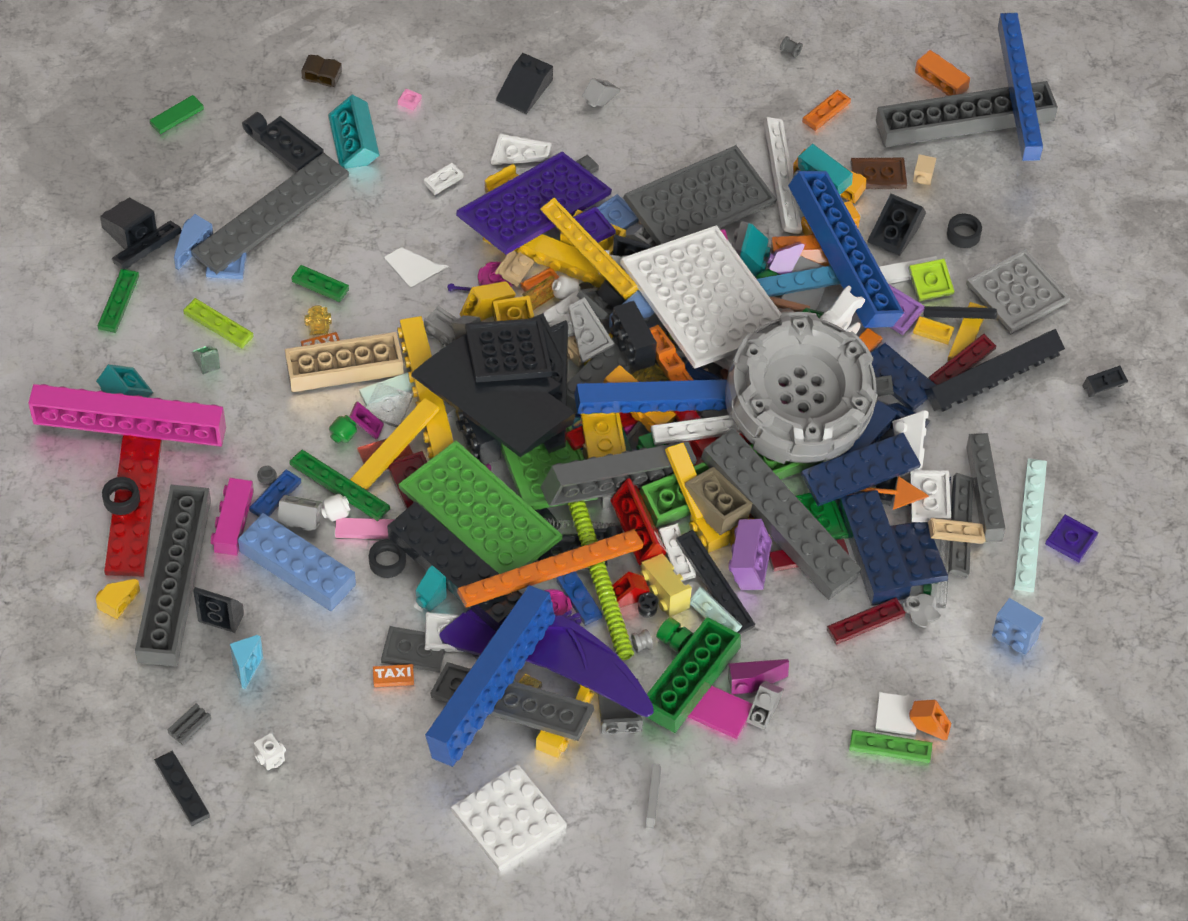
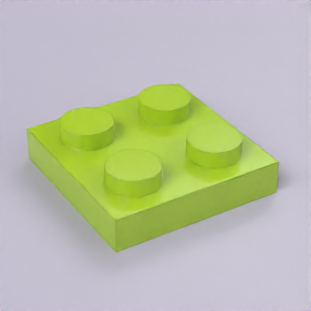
M945 259L909 266L908 269L918 302L954 294L955 291Z

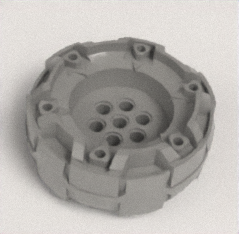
M791 312L781 314L779 319L761 326L752 333H748L735 353L728 371L725 390L728 415L733 417L740 432L754 445L753 449L771 460L783 464L786 461L811 463L832 460L841 456L853 446L854 442L865 431L872 417L878 396L877 382L872 366L873 357L864 342L853 331L846 332L831 322L819 319L816 313ZM794 374L800 375L801 378L796 377ZM779 383L785 384L786 387L780 386ZM814 400L820 401V404L815 403ZM798 409H803L805 413L800 412Z

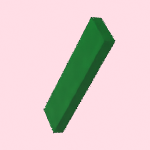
M126 269L120 270L97 325L99 330L117 332L138 281L139 272Z

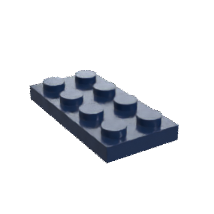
M883 343L871 352L875 377L891 375L894 391L892 396L905 407L914 411L928 400L925 390L936 386V384L886 343Z
M912 522L890 526L912 586L948 581V574L935 540L930 537L928 522Z

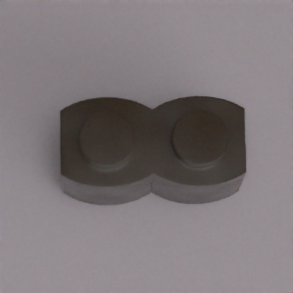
M308 55L301 70L302 79L312 83H320L324 86L335 87L342 72V63L335 59H324L319 55Z

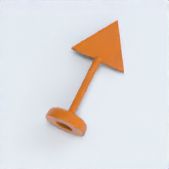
M899 476L896 490L870 487L860 490L861 492L878 490V493L894 494L893 510L929 497V495Z

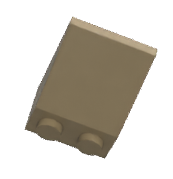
M715 467L685 483L686 489L704 519L719 535L737 526L739 520L749 518L753 503Z

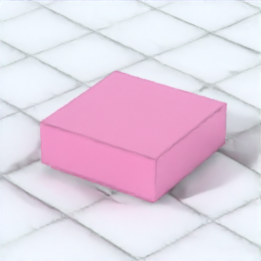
M405 89L398 99V105L414 110L422 99V95Z

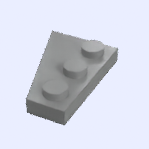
M585 297L568 306L581 363L614 346V342Z

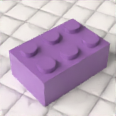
M762 519L739 520L738 527L735 528L736 539L735 544H732L733 555L732 560H729V571L733 573L734 580L740 590H763L772 540Z

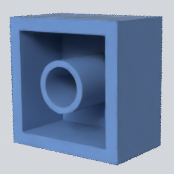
M1009 598L997 614L992 635L997 640L1010 645L1015 651L1026 655L1038 640L1044 618Z

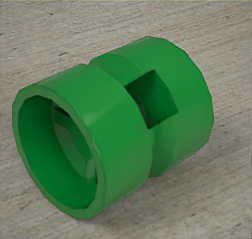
M669 617L660 626L656 637L664 644H669V647L676 653H679L694 633L686 627H681L678 621Z

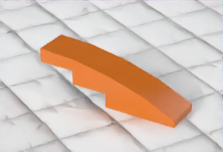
M656 325L649 328L657 342L656 360L668 380L692 381V377L685 369L684 362L676 353L675 346L661 327Z

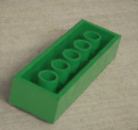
M706 617L647 693L653 705L654 713L646 718L676 733L741 648V634Z

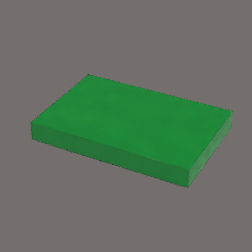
M811 493L796 496L835 540L848 538L849 534L835 500L817 506Z

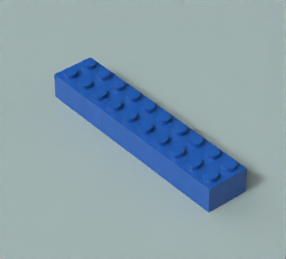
M798 171L788 186L843 289L851 286L850 293L853 296L865 299L862 307L856 310L864 328L893 327L904 312L827 171Z
M529 585L425 734L432 759L451 767L461 759L467 745L472 743L474 735L483 727L485 719L493 712L495 704L499 699H502L508 685L513 683L515 675L519 669L523 668L525 660L534 652L538 641L543 639L549 625L553 624L555 614L549 592Z

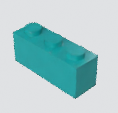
M812 144L798 156V167L801 171H827L839 195L852 185L853 173L816 145Z

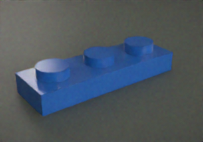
M575 571L557 577L558 585L564 594L570 598L576 613H580V618L585 626L602 618V612Z

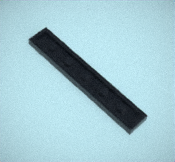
M694 530L677 537V544L712 597L742 625L737 633L742 634L755 627V622Z

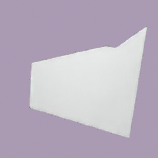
M402 247L384 256L386 261L410 288L449 267L447 265L434 264L432 261Z

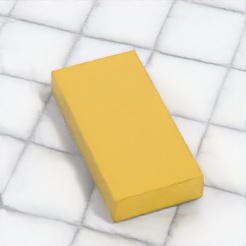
M919 316L913 334L948 345L954 332V327Z

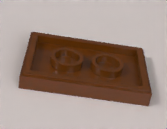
M904 157L851 158V171L861 174L866 178V189H907Z

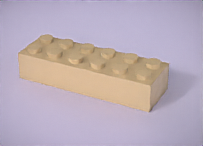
M397 332L285 349L291 392L394 377L403 374V360Z

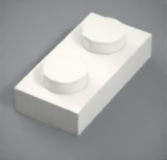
M450 163L425 178L424 185L436 195L461 180L463 173L453 163Z

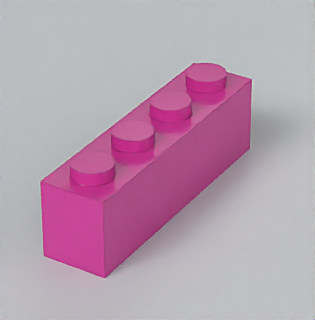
M230 478L228 485L224 486L223 496L225 498L219 505L220 517H216V532L211 535L214 553L238 556V538L244 532L254 493L253 481Z

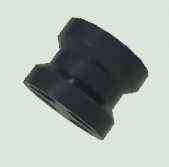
M643 593L638 600V612L644 617L654 616L657 613L658 598L653 593Z

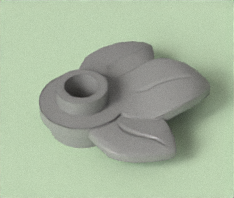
M920 594L917 597L909 596L903 601L902 607L904 611L910 614L911 620L920 627H927L928 622L935 621L941 616L931 606L934 601L933 596Z

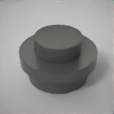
M263 466L258 471L257 477L261 483L271 484L276 480L277 473L271 466Z

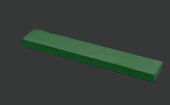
M303 449L290 460L292 467L334 494L346 496L351 505L376 521L380 520L390 510L389 504Z

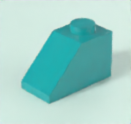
M434 566L429 567L415 590L416 602L421 608L431 612L447 598L446 577Z

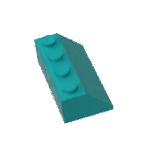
M351 94L328 114L338 161L345 169L367 166L380 156L368 103Z

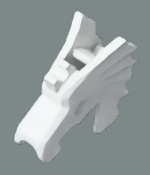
M847 286L840 293L831 308L824 312L819 319L831 322L846 332L853 331L857 334L860 328L859 322L849 328L848 326L852 321L854 312L862 307L865 299L853 296L850 293L852 287Z

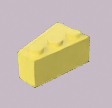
M662 553L642 562L640 575L644 576L648 583L650 593L657 596L662 612L665 611L668 617L690 609L692 587L689 584H683L681 574L676 575L674 573V566Z

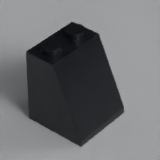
M130 197L100 215L102 228L123 249L128 248L157 229L154 211Z

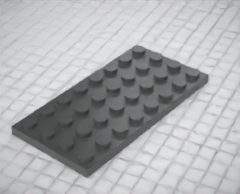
M737 145L625 193L623 199L657 245L716 225L720 229L771 206L777 201L776 197Z

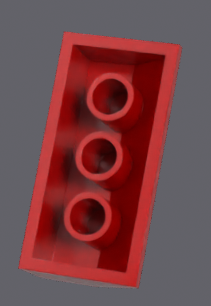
M630 478L626 479L610 501L624 532L635 529L643 542L642 549L633 551L638 564L642 565V562L662 553L665 556L667 552L638 487Z

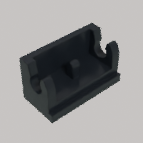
M1119 365L1088 376L1082 386L1084 390L1089 388L1090 394H1088V397H1093L1095 394L1111 388L1124 386L1128 383V380Z

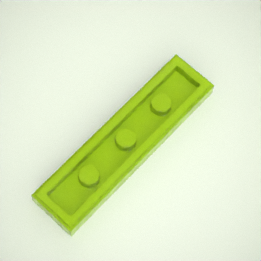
M196 298L183 309L185 315L241 349L254 337L253 332Z

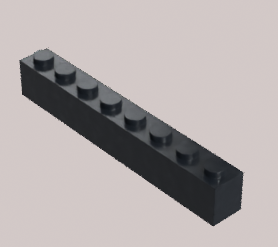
M1053 329L927 389L925 393L933 410L941 409L944 412L952 408L951 404L957 402V404L963 403L968 400L967 396L972 394L975 397L983 393L982 389L988 387V389L994 388L999 385L998 381L1003 379L1006 382L1014 378L1013 374L1016 372L1022 374L1029 371V366L1033 364L1037 367L1045 363L1044 359L1047 357L1051 360L1060 356L1059 352L1064 350L1065 347L1057 330Z

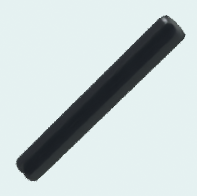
M925 306L923 311L925 317L997 318L996 308Z

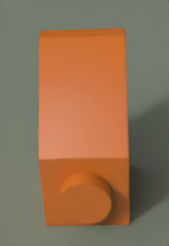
M936 700L914 701L909 717L916 728L942 740H947L952 723Z

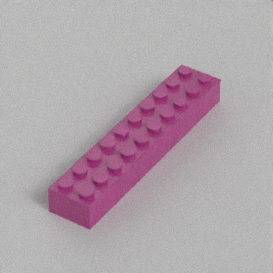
M33 384L28 402L33 424L220 447H222L226 431L224 409L215 404L204 405L197 402L188 403L179 400L146 398L139 395L129 396L122 393L112 394L103 391L70 389L64 386L54 387L46 384Z

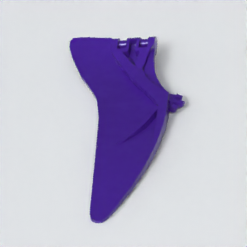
M469 609L446 626L439 636L444 644L451 645L459 651L480 656L496 631ZM569 610L563 615H555L553 624L549 625L543 639L538 641L534 652L525 661L560 674L640 716H651L654 713L653 705L640 682L615 652L580 625L582 623L580 613L572 615V611Z

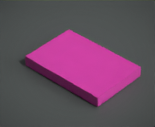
M711 686L688 718L737 739L746 724L753 704Z

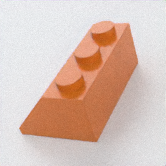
M815 235L772 237V254H774L775 250L801 242L805 246L800 256L825 267L829 266V261Z

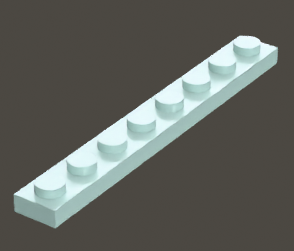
M1030 458L1027 460L1014 590L1034 592L1047 465V461Z

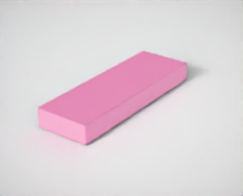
M362 518L337 519L335 538L389 539L387 526L395 519H380L378 521Z

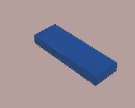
M286 469L249 507L250 512L258 517L262 513L270 516L279 507L281 498L284 495L289 496L301 484V478Z

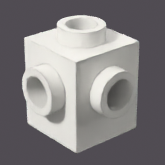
M272 733L254 742L255 758L260 766L264 765L267 771L271 768L279 767L285 761L284 752H286V749L281 741L277 742Z

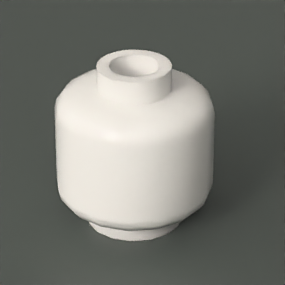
M560 276L557 280H554L552 290L556 298L564 300L576 291L579 292L580 286L577 280L567 276Z
M341 494L324 499V507H321L324 518H329L331 522L347 517L351 510L346 496Z

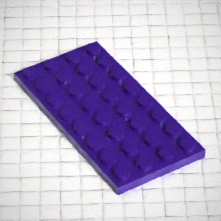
M560 152L459 208L456 216L507 255L555 227L540 210L551 199L555 198L573 217L577 210L583 211L611 195L612 189L564 152Z

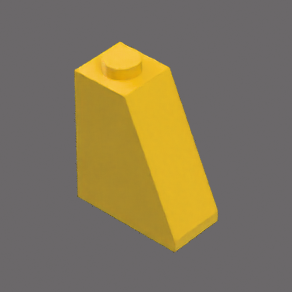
M506 281L472 287L459 315L461 317L463 315L480 317L482 322L493 316V301L514 298L516 293Z

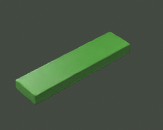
M852 729L849 750L930 763L933 742Z

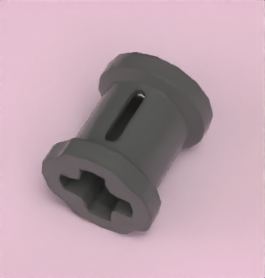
M786 36L781 42L780 50H785L796 58L800 54L803 44L800 42L796 43Z

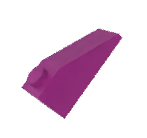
M789 660L729 663L728 679L731 694L752 693L757 691L759 686L765 681L773 684L788 677Z

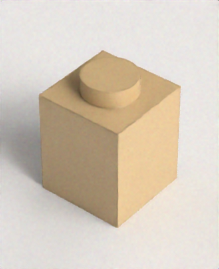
M919 154L913 182L931 185L936 158Z

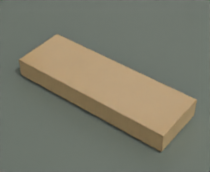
M931 518L928 521L930 537L932 539L983 544L986 541L983 524Z

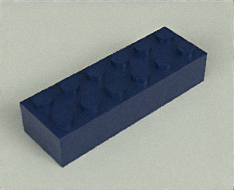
M878 490L840 498L838 509L849 534L848 540L856 563L861 568L860 574L871 606L882 604L894 598L898 600L908 598L912 585Z

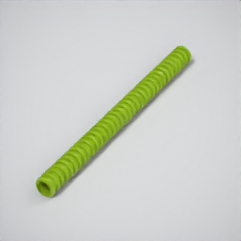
M585 500L568 503L581 547L597 542L598 540L589 518L590 515L586 508ZM605 561L589 566V572L593 579L603 616H605V621L607 622L606 625L612 638L615 653L621 660H628L634 655V651L632 650L625 623H623L624 620L618 607L619 604L615 597L613 586H611L612 583L606 570Z

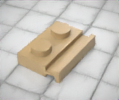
M512 251L504 258L495 274L499 273L503 279L518 287L535 261L521 252Z

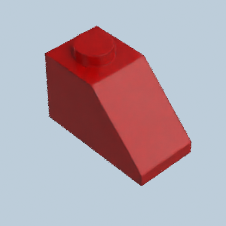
M629 571L611 585L613 586L619 608L637 603L640 595L650 592L644 576Z

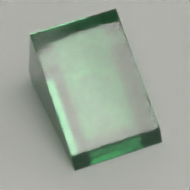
M208 345L192 351L202 374L220 368L217 348Z

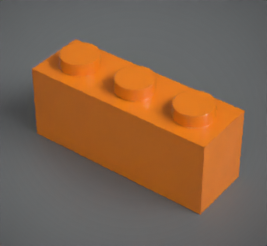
M929 50L917 60L915 73L946 95L963 94L968 90L970 77L954 67L953 64L941 58L940 55Z

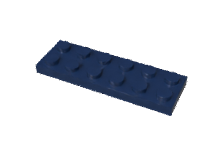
M903 432L805 469L801 472V476L817 506H821L918 469L921 463Z

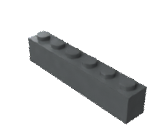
M988 433L969 434L966 449L971 477L974 478L973 488L980 524H983L985 542L1003 541L1006 528Z

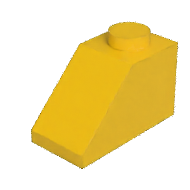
M131 579L107 584L96 595L97 608L118 619L140 592L139 581Z

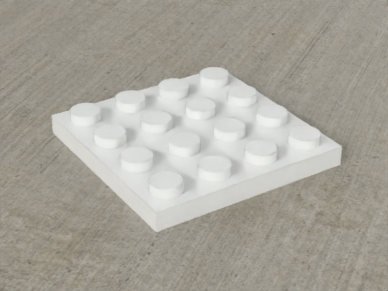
M519 765L514 766L451 807L453 814L499 871L567 826L564 819Z

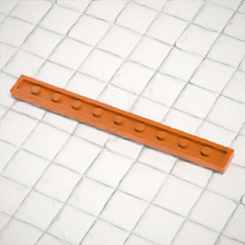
M635 529L459 587L457 593L467 608L526 588L529 585L532 586L642 549L643 542Z

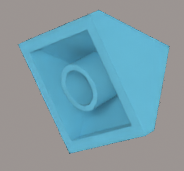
M259 635L230 644L233 667L242 688L245 689L263 658L261 636Z

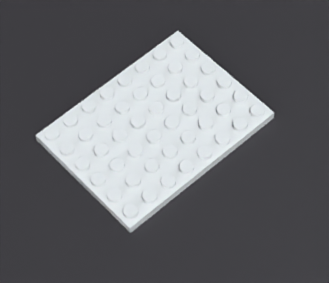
M717 225L621 258L620 264L636 283L643 297L694 369L734 355L748 333L754 332L761 326L777 320L781 316V312Z

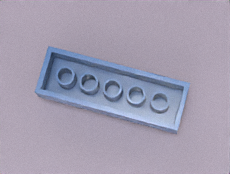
M264 513L238 538L239 551L331 612L356 586L354 571Z

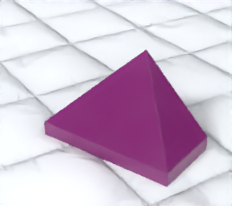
M358 401L355 402L349 417L374 439H378L384 423Z

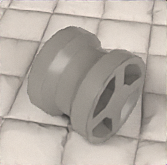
M647 629L642 630L639 634H631L632 644L637 653L641 652L644 648H653L652 638Z

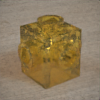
M320 305L312 306L308 309L307 315H304L305 326H308L309 336L328 334L332 318L331 313L327 312V307L322 308Z

